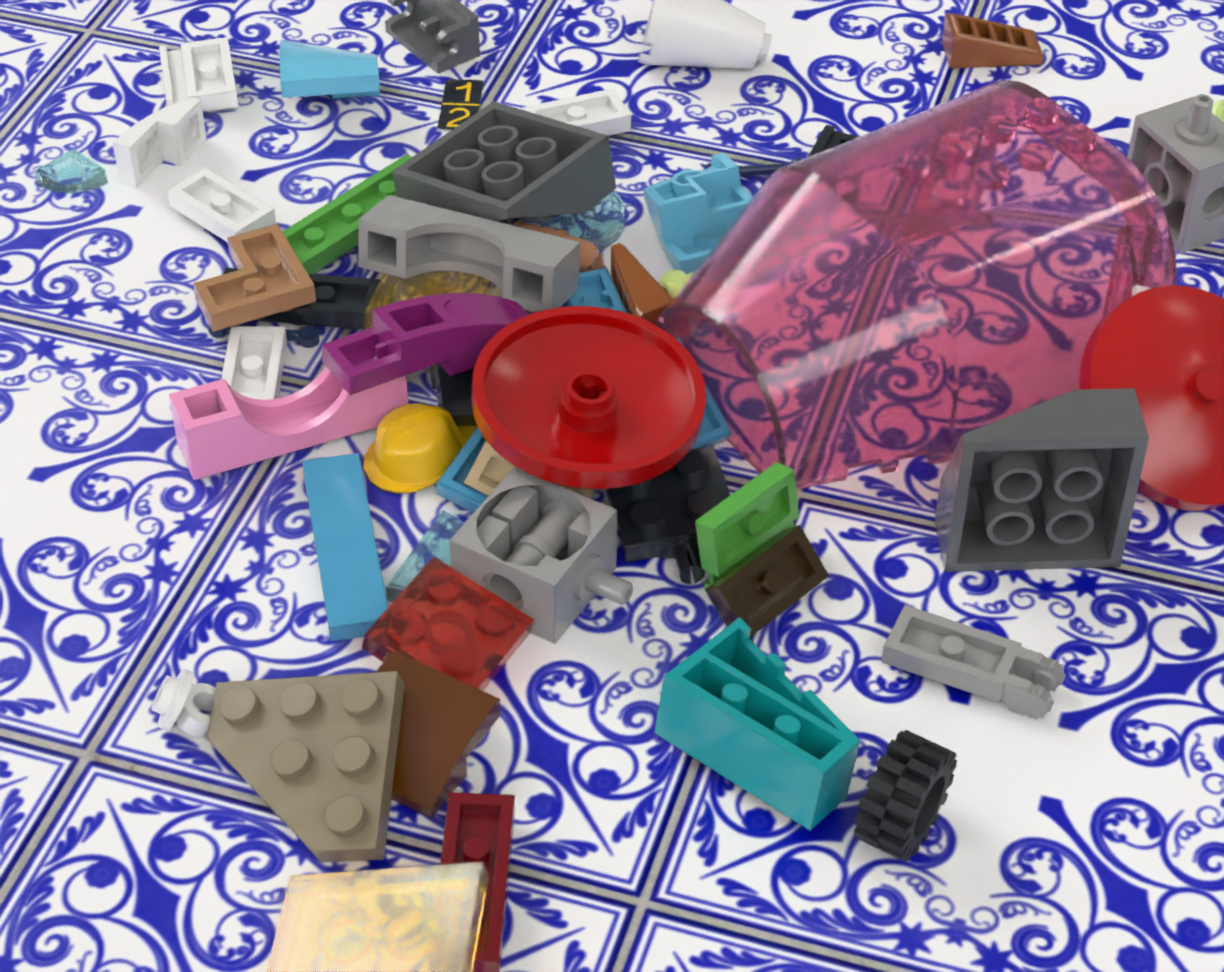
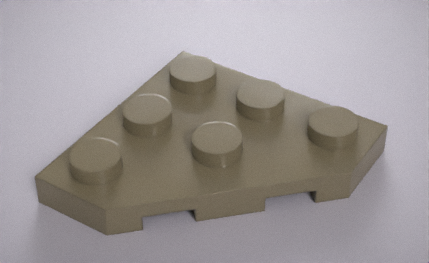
M398 671L217 682L207 736L208 741L269 808L296 834L320 862L384 860L405 683Z

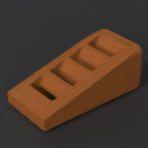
M945 14L942 44L950 68L1027 66L1043 63L1044 56L1034 30L964 15Z
M621 243L612 245L611 278L627 313L655 324L675 338V301Z

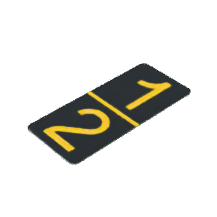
M446 80L438 129L453 130L479 112L483 89L482 80Z

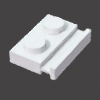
M228 37L181 43V50L167 51V46H159L167 106L195 97L201 99L202 110L207 112H218L225 108L239 107Z

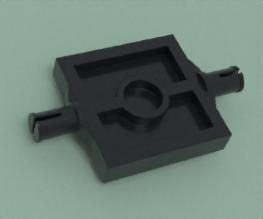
M714 445L691 449L675 466L650 480L630 486L605 489L610 507L617 509V533L626 563L653 557L674 558L683 583L691 584L690 569L695 583L703 579L705 571L701 567L698 555L699 546L695 521L730 496Z

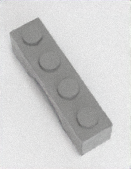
M391 195L385 197L358 219V267L403 279L435 271H456L474 274L494 283L500 289L502 298L518 302L524 310L531 312L561 307L578 290L580 242Z

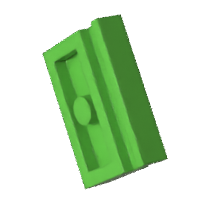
M778 462L774 463L695 521L701 567L708 571L709 579L704 582L705 589L786 528L794 527V521L799 518L794 469Z

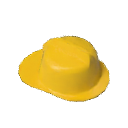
M422 403L402 405L391 410L381 420L376 430V440L364 455L363 469L369 481L383 491L396 494L420 491L436 484L478 426H457L451 414L439 406Z

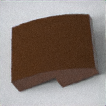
M393 650L376 671H398L405 683L391 799L429 818H433L447 801L449 792H454L466 777V758L500 717V699Z

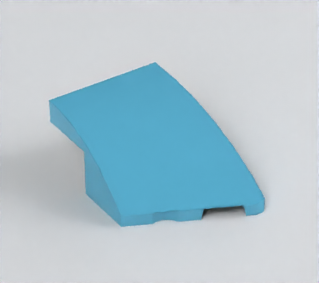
M281 40L280 83L282 98L332 95V99L380 96L377 55Z
M724 152L711 156V167L705 170L686 168L674 174L670 179L659 181L643 189L644 199L654 228L674 270H681L685 274L696 272L706 275L780 256L778 237L760 220L758 201L741 185L739 166Z

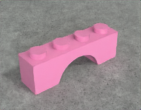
M326 366L309 385L291 395L277 399L259 400L243 396L236 392L225 379L169 394L177 445L193 480L377 428L387 413L394 408L408 404L406 375L349 395Z

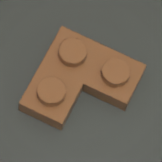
M278 224L228 237L229 254L238 270L193 283L195 299L213 332L316 302L315 285Z

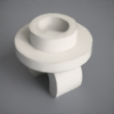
M183 669L176 679L167 675L161 683L152 705V711L160 714L158 727L169 731L176 721L179 728L185 733L194 737H203L209 729L211 716L199 712L195 706L211 712L216 688L205 683L192 685L194 673Z

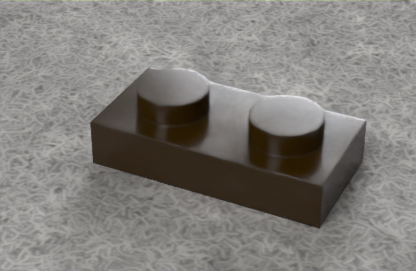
M798 525L786 528L705 589L726 627L740 617L751 628L750 637H752L829 577L801 526Z

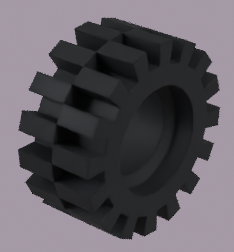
M908 730L900 731L897 734L896 740L892 739L888 744L886 755H881L876 763L877 771L874 776L870 775L866 784L869 788L867 793L861 797L858 805L861 810L855 816L854 825H856V828L854 829V836L902 861H909L911 855L914 856L919 851L920 843H924L929 836V828L932 824L935 825L939 817V808L945 804L948 796L946 791L952 785L954 774L952 773L957 766V760H955L956 753Z

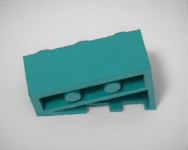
M739 617L664 675L654 733L811 831L847 798L860 739L812 690L802 693L785 675L786 664L776 653L766 656L750 639L751 628Z

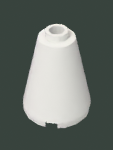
M653 0L642 41L644 44L651 45L649 55L640 53L638 63L663 66L753 69L757 60L765 62L772 35L764 33L765 22L724 0Z

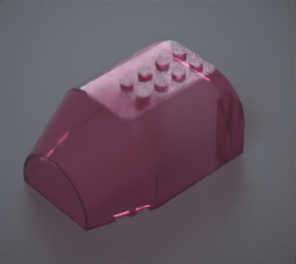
M1004 80L989 84L773 172L663 311L656 326L671 334L675 339L680 338L685 348L696 361L708 390L733 433L727 441L759 473H762L776 462L794 469L796 489L847 480L849 468L878 463V467L883 474L898 471L899 459L926 455L930 465L949 462L962 434L1072 390H1079V372L1082 356L1090 335L1097 324L1116 306L1132 297V287L1135 285L1149 288L1176 285V255L1170 227L1161 204L1138 168L1117 148L1036 88L1022 82Z

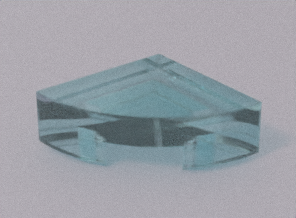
M75 149L35 170L37 185L54 192H85L108 184L106 169Z

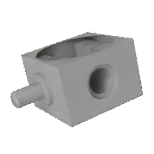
M1205 94L1184 99L1135 116L1119 197L1180 254L1224 238V122L1212 113L1213 99Z
M515 467L449 540L454 600L554 644L558 642L595 594L623 605L629 601L633 592L630 582L612 575L616 569L617 509L552 482L532 476Z

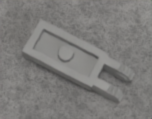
M904 605L884 644L882 663L999 703L1002 700L1011 712L1020 715L1026 714L1029 718L1035 717L1036 719L1038 717L1043 719L1047 712L1051 711L1054 701L1052 700L1050 690L1055 691L1059 685H1062L1066 676L1062 668L1063 664H1059L1058 660H1054L1051 657L1047 658L1044 654L1021 647L1022 643L908 605Z

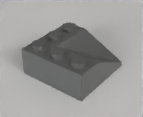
M494 101L392 171L396 194L399 198L493 221L509 218L585 213L616 189L608 135Z
M1135 389L1072 390L962 434L940 480L935 515V527L944 572L1120 567L1149 442L1148 432Z

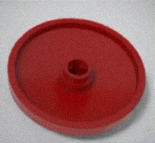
M1170 285L1147 289L1116 306L1097 324L1090 335L1082 356L1079 372V390L1135 389L1149 436L1138 492L1160 504L1177 509L1203 511L1224 507V299L1208 291L1189 286Z
M568 306L529 314L498 331L487 342L477 358L473 371L471 402L474 419L485 440L499 455L515 467L532 476L559 485L584 489H609L630 486L650 480L671 469L688 454L701 431L706 406V388L702 373L692 355L677 339L662 328L647 320L618 310L592 306Z

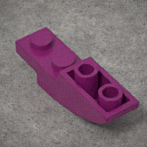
M447 293L398 301L373 309V327L323 344L322 363L349 395L438 363L449 376H453L474 368L482 349L498 331L529 314L518 302L499 296L479 293Z

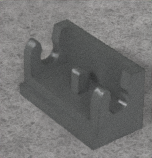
M388 0L392 6H400L402 3L407 2V7L401 14H395L385 21L386 32L437 74L480 56L479 17L458 0Z

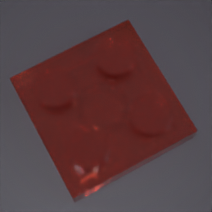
M433 556L364 634L362 649L382 662L394 650L483 691L528 637L534 619Z

